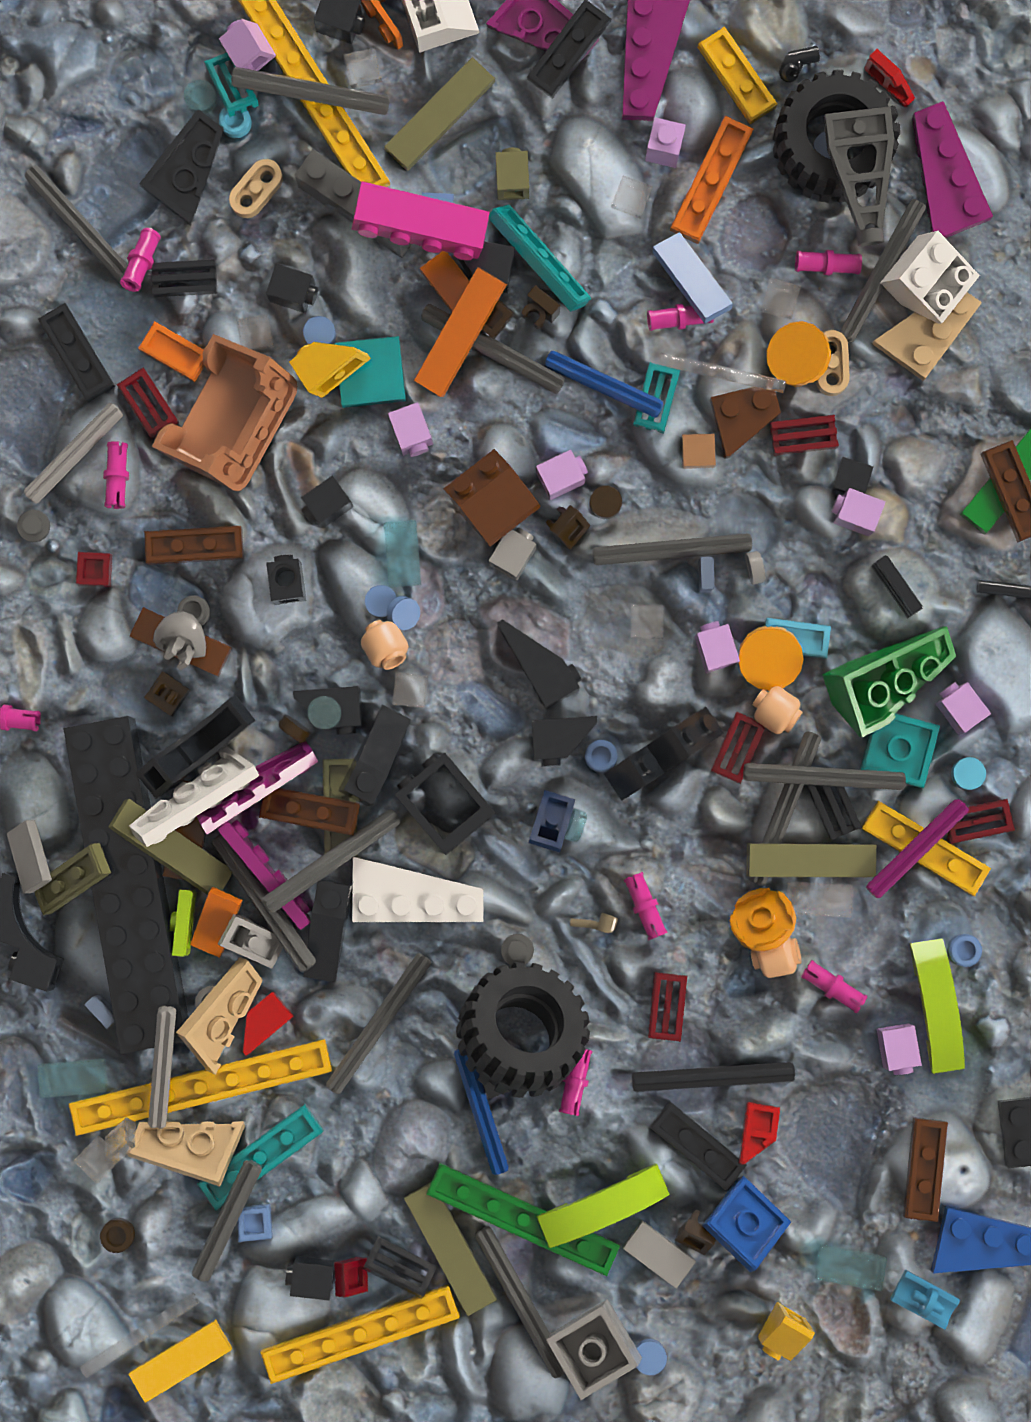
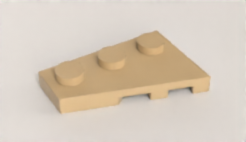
M966 292L943 323L938 324L914 312L875 339L872 344L924 381L982 302Z
M241 957L238 958L176 1032L204 1068L216 1075L221 1065L217 1061L224 1047H230L235 1037L231 1033L238 1019L246 1015L263 981L250 962Z
M244 1121L232 1122V1124H215L214 1122L180 1124V1122H166V1126L159 1129L151 1128L148 1122H139L126 1153L128 1157L221 1186L245 1124Z

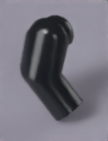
M813 46L788 52L779 67L780 78L785 82H793L799 77L803 65L819 62L818 47Z

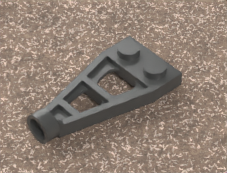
M891 106L825 114L823 118L827 151L856 226L858 246L881 244L884 242L883 222L894 145ZM865 145L874 146L876 149L874 169L869 173L858 174L854 172L847 157L848 148ZM874 181L876 184V202L872 206L862 207L857 200L855 184ZM873 224L875 228L865 229V226Z

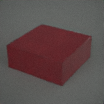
M78 552L76 584L78 586L111 587L113 555L110 553Z
M354 1257L334 1262L336 1297L346 1298L368 1292V1274L363 1269L367 1258Z

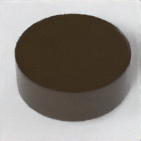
M598 487L590 497V509L600 519H611L621 509L622 497L614 487Z
M284 714L278 723L282 731L300 743L305 742L311 734L304 725L289 715Z
M124 1218L111 1219L102 1227L100 1232L102 1246L112 1253L125 1251L131 1246L135 1238L133 1225Z

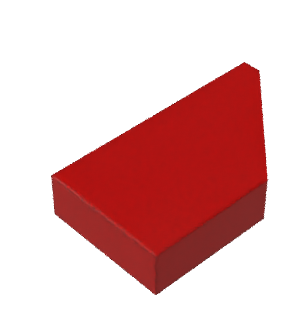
M876 49L869 56L864 67L865 71L904 107H908L915 97L904 75L892 61Z
M274 991L247 1012L243 1047L245 1056L250 1054L294 1017Z
M751 1102L746 1103L738 1164L744 1165L776 1141L780 1107Z

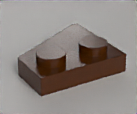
M773 382L710 398L725 459L734 455L739 448L750 441L781 413Z

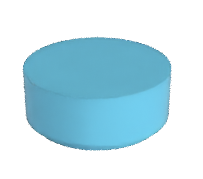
M224 107L219 114V124L224 129V134L228 137L241 138L250 131L252 120L248 110L243 113L240 110L235 111V116L229 117Z
M966 757L958 760L953 765L951 777L957 787L963 790H972L983 784L986 778V769L978 759Z

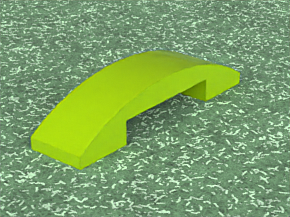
M943 938L909 943L914 974L918 978L931 1073L965 1069L958 1002Z
M653 1164L626 1176L627 1179L575 1202L565 1203L536 1216L548 1247L552 1248L603 1229L669 1196L670 1194L658 1164Z

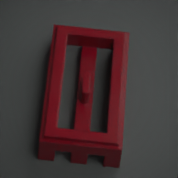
M144 367L116 384L152 440L157 437L158 432L167 424L177 425L179 423ZM140 378L144 379L168 416V419L165 421L162 420L137 380ZM132 384L158 424L154 428H152L126 388Z
M835 415L771 422L770 431L774 456L837 449L839 443L836 437ZM818 425L828 426L826 429L778 434V430ZM829 436V441L789 446L779 445V441Z
M735 712L710 771L741 784L744 765L751 762L765 727L755 719ZM739 722H745L726 768H720ZM751 726H754L757 729L736 775L732 773V769Z
M1008 799L969 806L967 814L1002 807L1003 813L958 822L948 831V843L953 844L1015 831ZM1005 820V826L956 836L955 829Z
M654 972L648 1038L681 1042L687 975ZM661 980H666L661 1032H656ZM673 981L679 982L675 1030L674 1034H670L668 1029Z

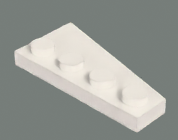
M228 746L219 752L221 758L213 765L206 762L197 770L199 776L189 783L182 782L173 789V798L169 801L160 800L130 824L129 827L133 835L146 847L163 841L170 832L180 826L188 825L197 815L208 808L218 806L225 797L233 792L246 788L252 780L259 776L255 766Z
M353 857L352 922H483V889Z

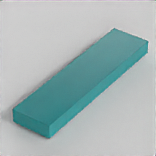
M510 204L492 209L488 219L510 244L515 247L517 252L570 312L584 307L591 300V296Z
M304 1104L233 1156L221 1186L205 1181H199L197 1185L214 1209L218 1210L223 1206L244 1161L253 1160L262 1166V1171L257 1179L259 1180L320 1135L324 1129L306 1104Z

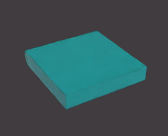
M399 336L335 343V345L355 347L368 353L371 358L339 384L342 408L406 401Z
M895 713L896 718L890 724L869 734L860 770L903 772L906 776L907 785L922 789L925 787L940 725Z

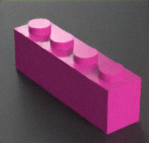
M361 181L351 230L358 231V234L367 238L381 236L389 238L392 243L397 245H409L411 243L422 246V249L428 252L439 253L445 251L453 253L458 259L472 260L473 258L478 259L483 249L490 212Z

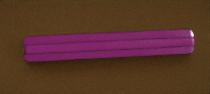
M960 799L953 800L867 884L866 888L875 898H881L968 813L969 809L966 804Z

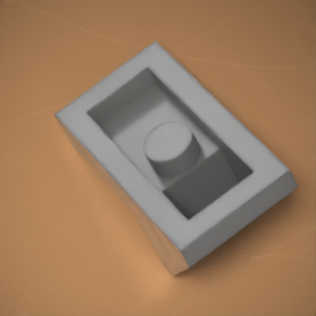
M234 914L218 942V945L269 968H273L283 949V946L271 930L257 925L245 916Z

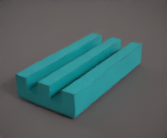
M226 52L206 60L204 63L229 117L235 116V111L240 110L243 113L247 111L246 107L252 105L255 108L259 104L253 90L244 88L247 97L242 98L237 87L232 85V76L225 62L230 60L233 68L236 66ZM216 65L219 66L235 99L233 103L230 102L214 68Z
M649 362L642 388L643 392L648 394L654 371L660 373L654 397L658 399L661 396L666 374L671 375L672 379L660 423L654 422V417L650 415L647 420L642 419L643 412L637 410L633 426H642L647 430L653 429L664 434L680 370Z

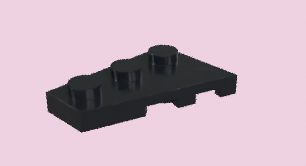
M197 109L139 183L140 187L190 226L193 223L224 129L201 110Z

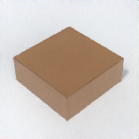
M715 434L682 435L683 469L715 468Z

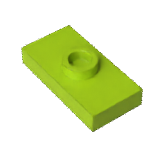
M179 889L177 912H172L170 918V931H174L172 956L184 957L190 954L197 896L196 890Z

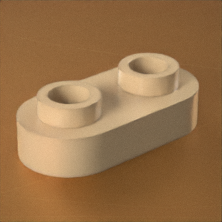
M261 159L255 162L232 189L229 202L236 215L242 218L256 216L281 187L283 175L275 161ZM265 175L273 177L268 183L262 182V178ZM245 199L252 200V204L248 207L241 205Z
M828 330L823 333L826 334L829 344L835 347L836 352L831 354L828 368L819 380L816 381V385L821 393L827 396H837L846 389L850 380L848 341L841 332ZM834 376L837 379V384H828L826 377Z

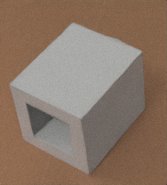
M517 528L516 531L511 530L502 537L489 559V566L517 582L536 550V543L532 541L534 537L521 528Z

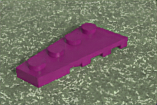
M627 0L622 120L654 121L690 0Z
M944 101L914 112L912 121L918 157H920L921 178L922 184L925 187L927 215L930 218L931 232L939 231L947 238L990 221L993 214Z
M306 741L255 766L259 776L252 780L246 788L233 792L225 797L218 806L208 808L197 815L206 835L291 779L307 772L316 764L318 760Z
M232 818L217 828L269 893L287 881V878L279 869L275 872L269 865L268 861L270 858L258 844L255 846L247 837L249 835L248 831L238 819L234 820ZM300 895L282 907L300 930L311 922L308 914L311 908Z

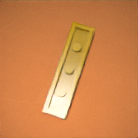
M876 801L861 826L862 828H860L898 852H901L925 829L880 801ZM942 838L917 862L971 896L976 895L991 869Z

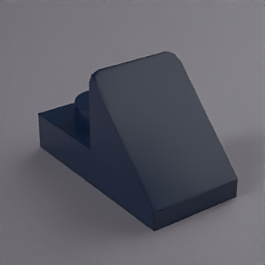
M544 790L528 843L560 853L576 799Z

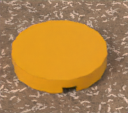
M804 321L792 322L780 328L771 338L767 348V364L771 373L782 383L793 387H800L819 380L827 370L831 360V349L826 334L814 324Z
M759 627L745 637L739 648L740 671L747 682L758 689L770 691L775 686L783 689L794 682L801 672L804 661L802 647L795 635L783 627Z
M759 888L747 892L738 899L729 920L731 930L742 946L752 951H768L779 947L788 940L795 928L796 914L791 901L784 893L771 891L769 888Z

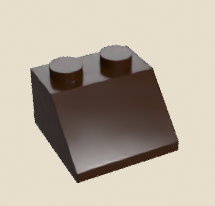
M495 449L443 488L457 511L490 547L541 507L513 468Z

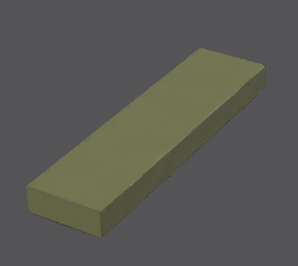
M472 57L384 146L385 151L404 169L409 171L495 83V77Z
M130 799L123 801L108 828L208 895L212 887L223 891L232 875V872L225 864L175 830L167 834L163 841L146 847L133 835L129 827L146 810Z
M747 843L746 876L875 877L876 845Z
M428 1183L405 1196L404 1200L467 1316H470L496 1301L497 1297L446 1203L426 1194L430 1185Z

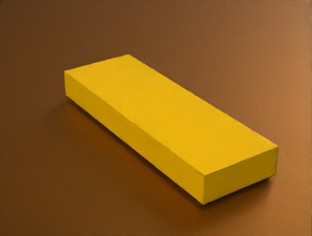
M725 26L698 43L697 48L749 124H752L777 107V102Z
M215 1319L133 1369L128 1375L146 1403L230 1352L232 1346Z

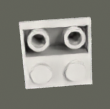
M401 0L419 53L479 33L469 0Z
M939 231L918 235L880 283L902 306L941 324L980 275Z

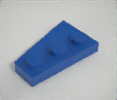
M945 1206L931 1268L933 1274L1031 1265V1227Z

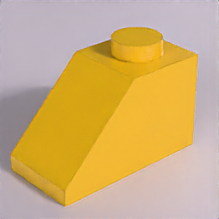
M312 342L301 347L297 351V355L289 363L307 391L323 398L371 358L368 353L355 347Z
M776 1302L758 1338L761 1344L764 1345L762 1350L766 1354L777 1360H780L783 1356L791 1361L812 1340L815 1332L806 1318Z

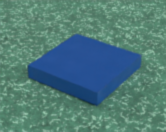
M742 1176L737 1179L702 1226L751 1273L756 1271L791 1221L746 1177Z

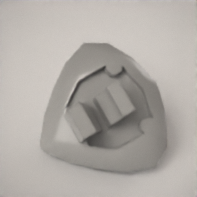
M184 611L173 612L166 616L157 626L153 641L159 649L165 652V659L169 660L174 656L179 658V664L177 665L179 670L189 666L192 658L204 657L206 655V641L202 626L192 614Z

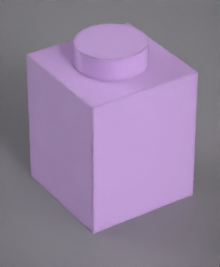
M244 19L234 21L227 27V32L219 38L236 67L259 71L276 56L260 27L254 22Z
M654 118L645 161L676 168L686 124Z
M418 402L388 413L403 456L410 454L411 457H414L429 450L428 446L433 445L432 437Z
M572 450L536 466V474L549 501L584 485V475L588 473L581 456L575 457Z
M849 488L843 496L838 494L831 512L836 514L833 523L869 537L875 532L886 502Z
M719 621L700 627L701 632L695 635V640L705 673L733 666L740 662L729 624L720 626Z
M954 682L939 693L942 699L935 703L958 735L966 733L991 714L968 682L960 686Z
M907 1023L876 1029L883 1068L888 1071L893 1070L894 1075L912 1073L913 1067L922 1066L914 1025Z

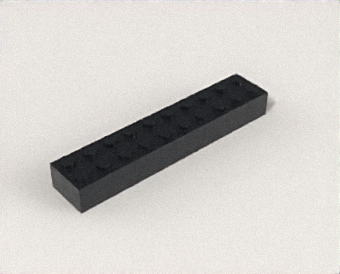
M124 716L63 728L84 848L90 844L100 843L111 874L94 884L91 889L120 1054L155 1047L158 1008L161 1006H172L176 1009L173 1044L181 1043L183 1040L176 1032L189 1017L178 956H172L174 933L170 931L171 916L161 863L108 828L126 799L132 800L146 811L151 808L148 789L136 775L144 765L135 718Z

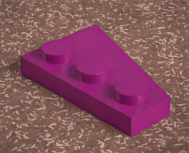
M506 0L486 25L497 32L547 51L573 14L557 0ZM598 38L597 41L594 43V45L591 47V49L597 44V42L599 41V38Z

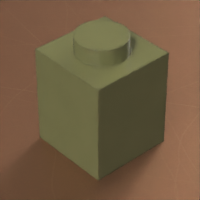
M511 147L503 149L502 152H495L498 200L529 199L528 151H521L519 148Z

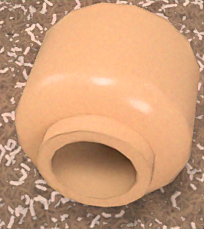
M376 620L365 628L366 633L361 638V647L373 666L390 670L405 661L409 646L396 624L391 621L382 622V620Z
M779 686L773 687L769 692L763 689L752 704L757 708L754 714L755 720L774 734H781L783 731L789 733L803 713L799 710L800 701Z
M789 937L779 947L768 951L751 950L754 969H761L762 974L767 978L793 974L796 971L797 965L802 962L796 938L791 939Z

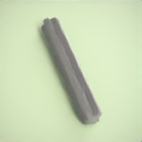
M108 403L24 489L25 496L33 503H39L123 417L121 410L113 403Z
M161 1006L158 1008L148 1119V1125L151 1128L162 1129L166 1126L176 1020V1009L172 1006Z

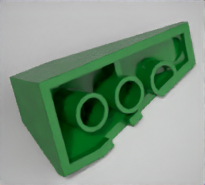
M942 626L849 661L822 674L831 704L859 737H864L890 724L896 718L895 713L905 703L909 704L916 697L915 693L927 681L931 682L956 657L948 628L947 626Z

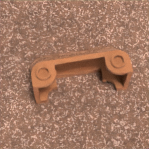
M213 334L203 350V364L211 372L206 384L183 426L180 427L172 423L164 426L158 432L152 447L231 490L240 491L246 487L291 406L298 386L296 379L271 357Z

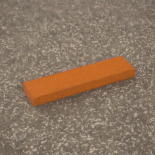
M724 117L672 223L671 232L675 234L680 232L684 238L699 244L754 130L753 128L730 117Z
M477 267L414 379L415 382L436 395L444 397L507 286L506 283Z

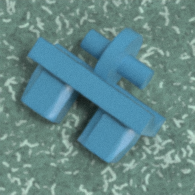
M906 1269L890 1298L896 1304L944 1330L954 1309L960 1302L958 1297Z

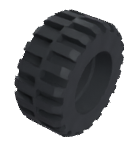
M833 70L831 76H827L826 72L823 71L814 74L812 82L807 78L798 84L796 91H791L787 96L774 128L772 139L775 141L773 154L774 158L779 159L777 167L781 175L788 173L790 177L787 183L795 189L799 185L804 189L802 195L811 198L812 193L819 195L820 202L829 203L831 197H836L838 203L846 202L831 159L818 153L809 142L806 133L809 122L825 114L889 107L888 103L891 97L885 90L880 93L876 89L877 82L871 78L868 82L860 79L861 74L852 71L851 76L843 75V70ZM892 105L893 159L899 145L897 139L900 135V124L895 123L898 112L896 106ZM865 145L861 154L848 159L852 170L861 174L869 173L874 169L876 160V149L874 146ZM875 182L856 183L855 191L857 198L864 195L868 188L873 189L876 186Z
M514 962L510 969L508 965L504 964L496 967L493 973L488 972L474 986L458 1016L460 1022L456 1027V1037L462 1039L458 1044L460 1055H467L468 1057L465 1065L470 1072L476 1070L480 1074L477 1080L485 1086L488 1082L495 1085L494 1091L500 1094H504L508 1090L512 1091L513 1097L523 1098L528 1091L531 1097L542 1095L545 1090L551 1091L558 1087L562 1080L567 1078L586 1051L585 1045L588 1043L590 1031L586 1027L590 1021L588 1012H582L581 1010L585 1004L581 995L575 996L572 992L574 986L568 980L565 983L558 978L560 975L558 972L552 969L550 972L542 970L543 966L540 964L532 963L530 967H525L524 962ZM507 1007H518L535 1014L547 1029L549 1035L548 1050L529 1053L511 1046L498 1030L496 1012Z

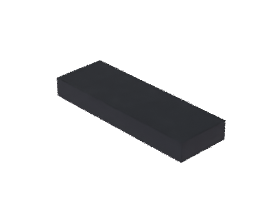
M584 0L528 74L527 80L553 99L609 25L611 18L588 0Z
M66 303L38 318L87 402L115 387Z
M670 1100L649 1125L654 1132L726 1191L747 1166L746 1163L744 1165L738 1164L739 1157Z

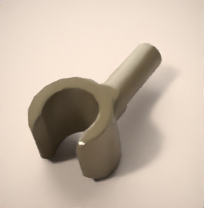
M601 913L599 922L571 918L570 926L612 933L616 928L618 918Z

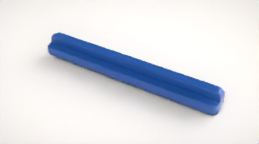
M550 351L546 358L545 365L548 369L656 418L662 411V400L556 351Z
M456 1049L454 1056L493 1175L508 1171L509 1166L483 1084L477 1080L480 1075L476 1070L473 1072L469 1071L465 1065L468 1060L467 1055L461 1056L459 1049Z

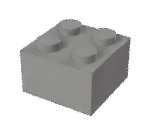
M608 1299L553 1331L546 1339L580 1400L636 1368L642 1360L640 1353Z

